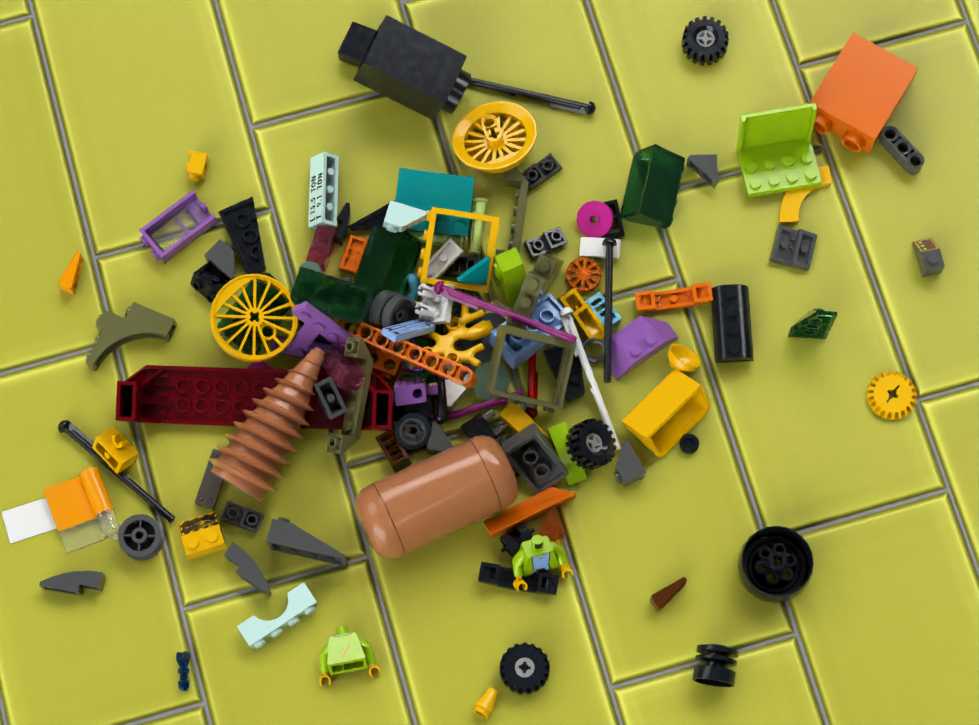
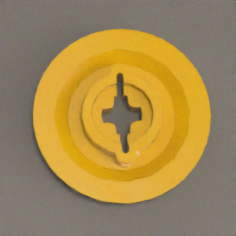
M882 372L871 380L867 388V401L870 408L877 415L885 419L897 420L904 418L912 412L917 403L918 394L916 387L913 385L912 380L900 372ZM898 387L895 394L897 398L893 397L886 403L889 398L888 391L892 392Z

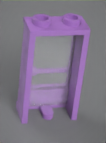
M192 190L139 230L142 236L140 240L146 247L150 246L153 249L151 253L157 261L161 259L165 264L167 263L166 261L211 227L216 226L218 221L214 214L211 215L207 206L200 202L195 191Z

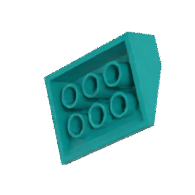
M399 168L395 202L424 211L437 207L471 213L474 177ZM437 213L434 233L468 237L470 218ZM425 219V221L409 229L424 231V229L429 228V222Z

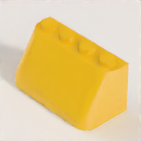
M675 368L622 422L653 454L662 457L709 412L711 404L702 386Z

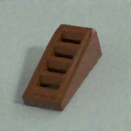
M394 430L386 431L375 437L395 473L412 464L405 449L396 439ZM393 437V440L383 444V442ZM395 444H397V446H395V447H393V448H391L390 450L387 451L388 448H390V447L394 446ZM401 451L399 454L391 457V455Z
M685 577L651 595L650 601L657 613L685 586L687 582Z

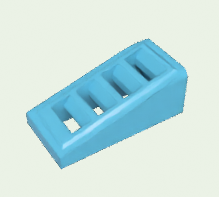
M598 292L584 302L589 304L604 326L605 315L602 317L600 314L605 312V307L598 312L595 310L601 305L605 306V298ZM597 299L600 300V302L597 303L596 305H594V306L591 305V303L594 302L595 300H597ZM612 307L613 328L621 323L622 318Z

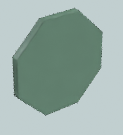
M490 361L482 364L480 368H476L474 372L478 377V382L473 387L475 395L486 400H490V394L484 393ZM499 364L494 389L506 392L511 379L506 366Z

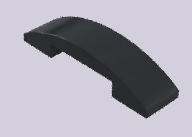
M481 562L478 582L516 590L513 586L516 577H514L512 568ZM539 572L526 577L522 576L528 588L525 591L522 584H520L519 591L556 595L559 575Z

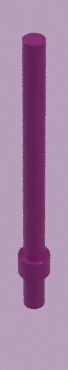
M522 390L512 392L513 394L524 396ZM501 397L500 400L490 399L446 414L449 415V420L500 404L506 405L509 403L507 398ZM434 417L429 419L431 424L435 421Z

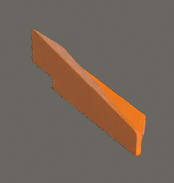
M550 487L501 512L499 516L484 520L483 524L491 539L506 531H512L514 527L522 522L525 524L574 499L576 494L575 492Z

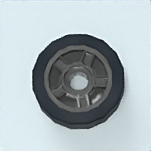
M408 411L397 420L395 437L405 448L419 449L429 441L432 424L429 418L422 412ZM411 427H415L417 429L415 434L414 432L409 431Z

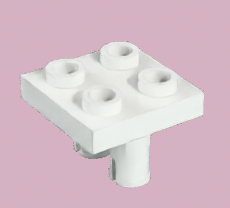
M421 284L418 287L421 290L418 291V295L422 296V301L416 304L415 308L418 309H415V313L419 314V318H423L433 325L450 323L453 300L437 295L434 291V286L429 287L426 284ZM451 284L445 285V286H448V287H450V288L455 289V286H453V285H451Z

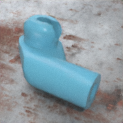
M411 273L407 276V282L411 289L408 297L416 301L419 296L418 291H421L418 289L421 283L417 275Z

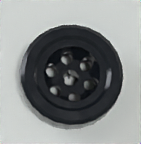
M771 526L756 531L746 540L740 550L737 566L741 582L750 594L765 602L779 603L795 598L806 588L813 574L814 561L808 543L800 534L787 527ZM776 549L783 550V552H776ZM768 551L769 556L764 557L761 552ZM787 557L791 558L792 564L787 563ZM774 559L780 560L781 566L778 564L775 566L773 564ZM759 564H763L765 566L764 571H760L758 569ZM784 571H788L790 573L789 578H785L783 576ZM775 575L776 581L771 582L768 576Z

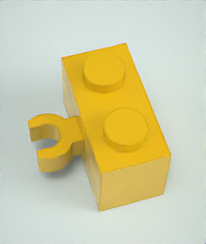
M114 426L96 436L92 446L117 474L135 464L139 454L135 446L131 445L128 439H125L123 434Z

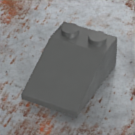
M534 422L502 443L503 451L509 462L536 494L546 490L569 475L568 470Z

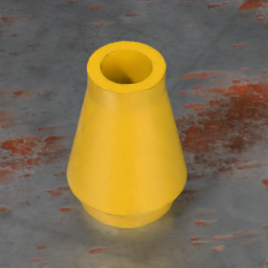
M488 687L487 691L474 705V713L485 719L491 716L499 692Z

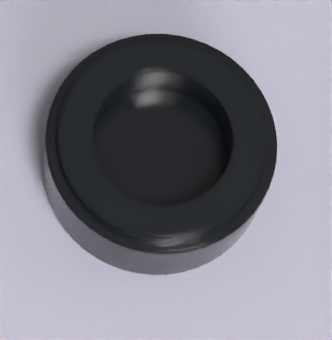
M686 434L681 438L679 447L683 453L693 454L698 450L699 440L693 434Z

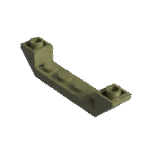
M515 167L504 172L503 179L506 180V186L517 187L515 198L519 200L518 205H514L513 210L516 222L511 224V233L514 236L513 240H509L508 250L516 247L520 254L529 182ZM496 250V255L505 252V250Z
M347 337L344 356L355 358L346 404L348 411L345 412L341 434L330 433L326 452L343 455L360 438L373 367V359L364 340L361 338Z

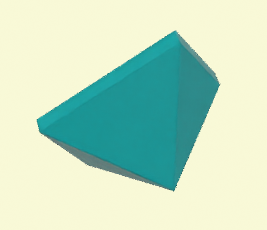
M487 255L456 279L460 282L486 285L491 258Z

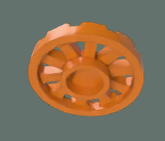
M587 257L573 260L566 270L567 283L578 292L594 290L601 281V269L598 263ZM580 282L581 286L576 287V285ZM585 283L589 286L588 288L584 287Z

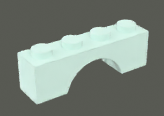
M304 582L287 593L288 605L285 612L279 618L265 621L253 615L237 626L251 649L262 647L266 644L265 640L271 636L273 638L279 636L283 632V628L288 625L291 627L300 621V617L305 614L308 616L316 610L315 607L318 606V603Z

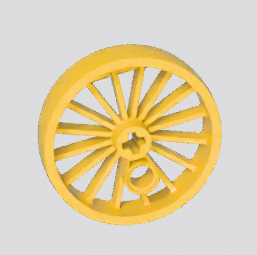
M246 274L236 277L227 282L218 291L212 302L209 317L212 334L218 345L227 354L238 360L262 362L272 359L289 346L296 334L298 317L292 314V309L296 306V302L290 291L272 277L262 274ZM248 282H253V308L244 288V285ZM256 282L267 284L256 308ZM269 287L275 288L279 293L260 310ZM240 288H241V291H242V293H243V296H244V298H245V301H246V303H247L248 308H247V307L245 306V304L234 294V293H236ZM280 295L287 301V304L263 312ZM232 297L244 310L225 302ZM224 306L243 315H221L216 313ZM289 307L291 317L265 316ZM251 315H257V321H250ZM216 318L244 319L220 329L217 328ZM266 320L291 321L290 331ZM245 323L228 341H224L219 333ZM248 326L239 350L236 351L228 344ZM266 327L270 328L272 330V336L265 337L262 333V329ZM252 328V355L241 353ZM277 330L288 334L284 343L277 339ZM256 332L267 354H255ZM274 340L279 345V348L270 352L266 342Z

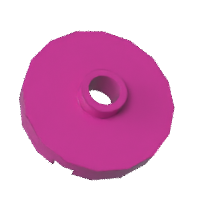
M590 201L581 206L577 213L576 221L582 234L587 237L600 238L611 231L614 224V215L611 208L604 202ZM593 216L597 218L596 223L592 221Z

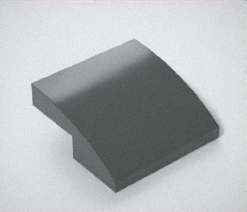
M783 225L777 226L769 261L797 269L809 270L817 235L803 229L797 231Z

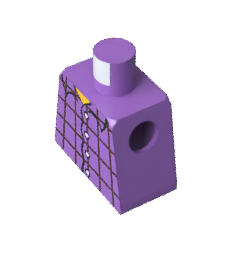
M425 377L395 379L394 394L396 406L427 402V395L438 394L437 382L426 383Z

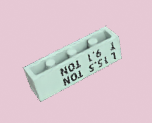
M322 152L310 158L308 228L325 232L337 227L339 156Z

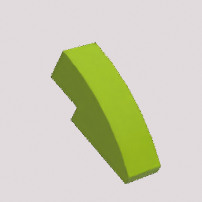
M565 421L548 428L547 433L556 454L569 472V475L565 477L569 486L587 480L584 469H582L583 466H576L577 461L572 462L571 458L573 456L567 453L570 449L565 444L569 441L566 439V435L570 433Z

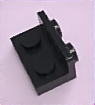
M208 262L193 273L190 284L208 302L212 303L218 291L230 279Z

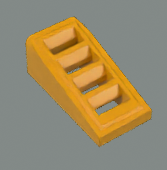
M78 251L58 282L62 290L72 295L75 294L84 260Z

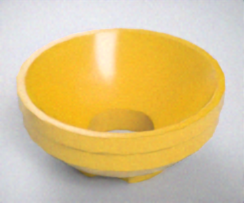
M672 344L667 352L670 366L682 373L694 372L701 364L696 353L684 345Z

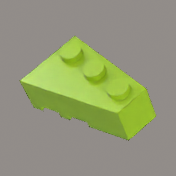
M516 247L496 255L495 263H493L494 282L497 287H501L510 307L514 306L521 291L523 279L526 277L524 263Z

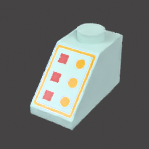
M390 200L383 227L393 233H397V231L403 232L425 221L427 211Z

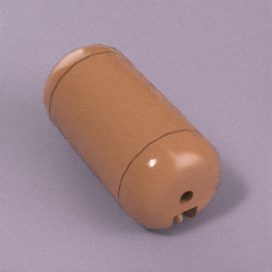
M480 435L366 486L356 497L355 510L373 550L380 557L391 560L507 508L517 498L518 484L512 466L499 443L490 436Z

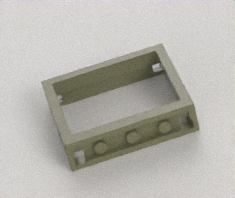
M498 325L484 393L490 394V399L500 400L501 397L507 398L508 403L516 405L519 402L526 403L525 407L533 409L541 406L544 407L543 411L554 413L555 410L562 411L577 342L573 344L557 337L508 325ZM506 335L563 348L552 402L494 389Z

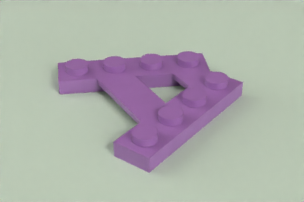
M305 301L294 306L292 314L303 321L304 324L294 336L289 346L280 354L302 358L317 347L325 352L324 361L347 365L348 357L344 356L347 337H355L309 302ZM318 334H320L332 344L330 345L313 341L318 336ZM276 335L281 343H284L287 337ZM271 340V348L274 351L279 348V345L274 340Z

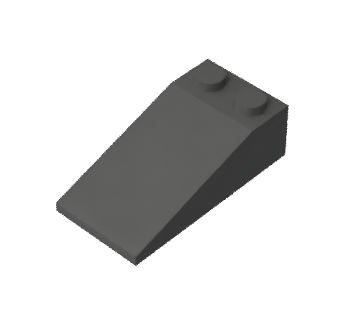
M281 517L278 520L272 519L266 541L270 550L347 567V560L344 554L296 525L289 523L290 520Z

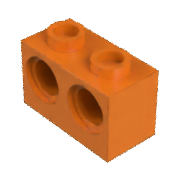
M366 345L371 357L377 358V361L373 363L372 373H378L386 381H395L401 370L403 360ZM389 363L395 365V367L391 370L385 368V366Z

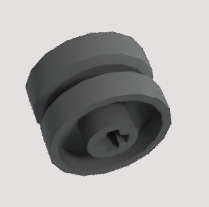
M385 290L380 292L373 300L369 310L371 326L382 330V328L415 320L417 318L415 309H417L415 308L416 302L412 298L394 291Z

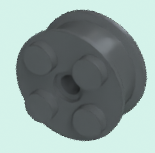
M137 514L127 518L121 524L118 531V542L122 550L130 558L148 560L157 555L164 543V534L159 524L152 517Z

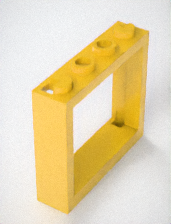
M437 207L427 210L426 221L429 222V228L424 229L423 240L426 241V247L421 248L420 259H423V266L418 268L417 278H421L420 283L435 285L438 281H444V285L451 284L459 289L488 293L500 217ZM437 213L491 222L486 256L489 255L491 259L486 285L481 284L479 286L427 278Z

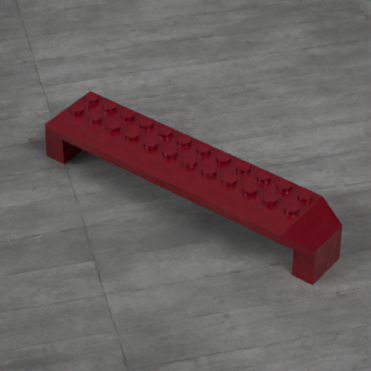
M145 365L125 381H117L115 420L153 424L235 426L234 421L244 423L247 419L242 410L253 411L256 408L252 398L262 400L266 397L263 387L273 389L277 385L275 378L283 379L289 373L288 370ZM320 371L316 383L331 376L346 406L352 372ZM371 373L361 429L363 431H393L395 394L393 389L378 373ZM311 396L309 405L314 411H306L305 420L310 426L301 425L300 428L342 430L345 413L330 420L325 417L316 396Z

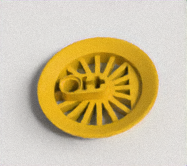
M505 101L490 102L470 110L459 120L453 132L452 145L456 156L465 165L483 173H503L517 167L525 160L535 144L537 127L533 116L522 106ZM501 121H505L504 125L501 128Z

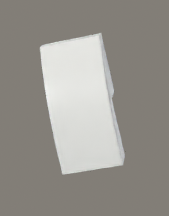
M581 237L579 256L605 259L606 246L602 245L605 238ZM615 239L617 245L613 247V259H620L621 240Z

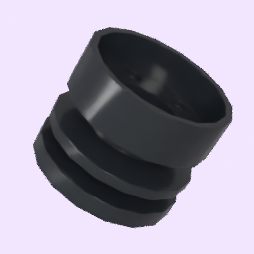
M719 644L697 645L696 652L700 654L696 655L695 660L704 663V665L694 666L692 680L709 686L734 687L736 672L727 669V667L737 665V661L734 659L738 658L739 652Z

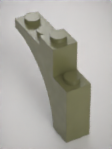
M548 253L540 254L533 270L528 272L524 279L512 312L531 318L545 291L557 278L564 261ZM508 317L506 325L526 329L527 325L513 322Z
M135 302L126 310V318L104 310L103 314L99 315L96 321V327L101 334L97 335L93 350L89 351L86 356L87 366L89 369L97 371L100 364L110 353L131 341L147 338L170 341L177 327L175 319Z

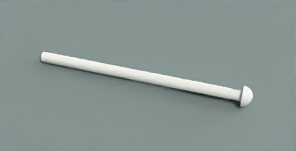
M565 307L560 311V317L566 333L577 337L574 355L575 357L579 356L585 375L592 385L590 391L594 396L603 423L609 426L607 428L608 431L612 430L613 432L611 437L616 440L613 443L616 446L615 451L620 450L621 446L571 315L574 311L569 307Z

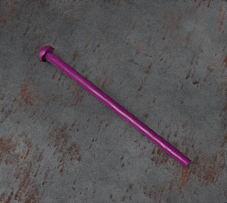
M438 281L434 285V291L437 295L476 310L483 308L509 317L513 322L522 323L573 344L576 342L577 337L445 286L444 281Z

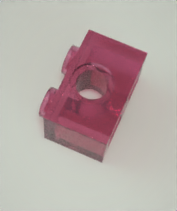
M317 225L306 258L307 262L317 263L321 271L324 272L327 271L335 246V230Z
M330 350L322 363L323 369L332 377L338 388L357 391L366 376L352 358L344 356V352Z

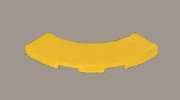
M829 166L818 167L822 180L821 186L786 191L780 207L779 224L798 223L799 209L805 197L820 187L831 185Z

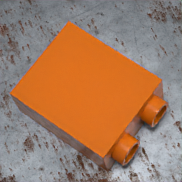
M852 33L809 103H815L817 107L813 130L821 134H828L830 131L841 137L842 144L849 150L860 152L863 149L870 153L911 86L918 67Z

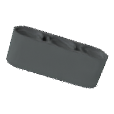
M886 126L879 139L881 146L908 174H918L924 164L923 155L896 127ZM885 135H891L893 139H888ZM898 148H903L906 152H900ZM914 161L918 166H914L910 162Z

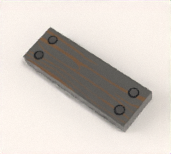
M213 449L210 458L219 459L222 454L219 450ZM209 460L195 505L214 510L224 480L210 472L214 466Z

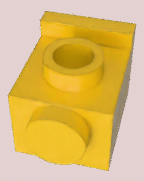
M189 150L190 160L186 164V171L189 174L188 179L195 182L199 180L205 181L210 161L207 153Z

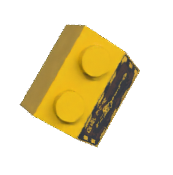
M217 511L179 522L182 542L189 560L227 548Z

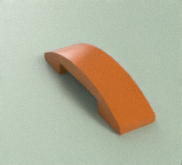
M710 282L691 284V287L654 292V290L635 292L637 312L677 310L713 301Z

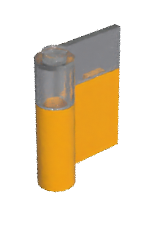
M98 467L88 468L82 471L79 477L43 489L67 554L106 539L114 540L118 538V531L121 525Z

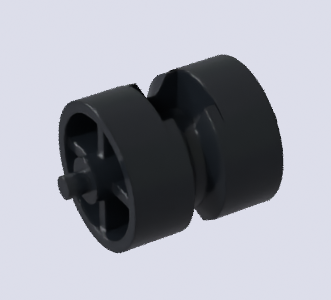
M522 522L513 528L512 533L508 531L499 537L503 544L501 552L506 551L513 558L519 551L521 543L532 539L533 532H535L534 528L530 530Z

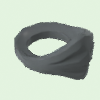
M590 338L582 343L589 363H597L604 359L603 340ZM591 343L601 344L603 346L602 355L598 357L588 355L586 351L587 346Z

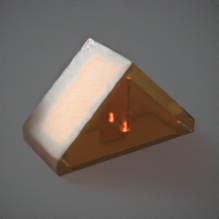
M552 506L539 535H546L550 541H555L565 537L566 532L556 507Z

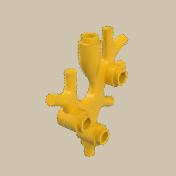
M461 304V316L458 318L451 315L450 323H446L448 334L429 333L428 337L434 340L436 344L432 348L424 347V349L461 365L463 362H467L476 368H480L482 362L476 359L474 355L485 350L482 343L465 351L456 350L454 344L458 340L481 339L489 335L494 328L490 320H483L470 328H466L467 324L485 316L482 309L469 313L468 306ZM436 359L430 363V367L436 364ZM453 367L448 368V371L452 372Z

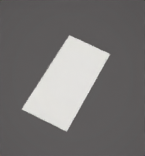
M46 498L2 512L10 544L57 529Z

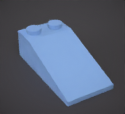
M548 293L541 298L530 319L561 331L565 329L560 317V311L563 307ZM527 326L525 329L528 331L553 336L529 326ZM498 327L490 333L489 344L493 348ZM506 335L501 357L512 369H515L546 344Z

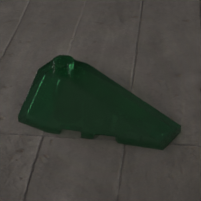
M823 309L810 310L790 328L788 337L826 339L837 317V312L824 311Z

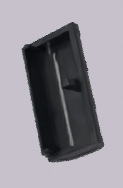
M731 284L711 288L713 296L711 312L715 363L754 361L748 286Z

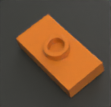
M350 235L338 268L339 271L357 276L369 243L368 239Z

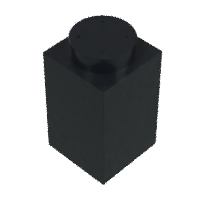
M386 15L376 30L353 80L433 120L441 109L450 114L454 112L468 86L471 74L461 69L466 60V55Z

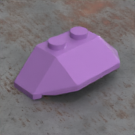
M639 316L612 335V375L616 380L620 379L678 338L677 334L665 321Z

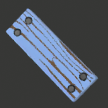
M423 318L382 328L381 334L393 342H399L432 333L435 330V325Z

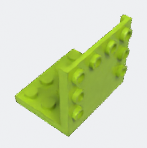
M803 103L793 107L785 106L775 110L767 109L757 113L748 112L740 116L736 153L748 198L821 186L822 180L811 143L817 112L815 103Z

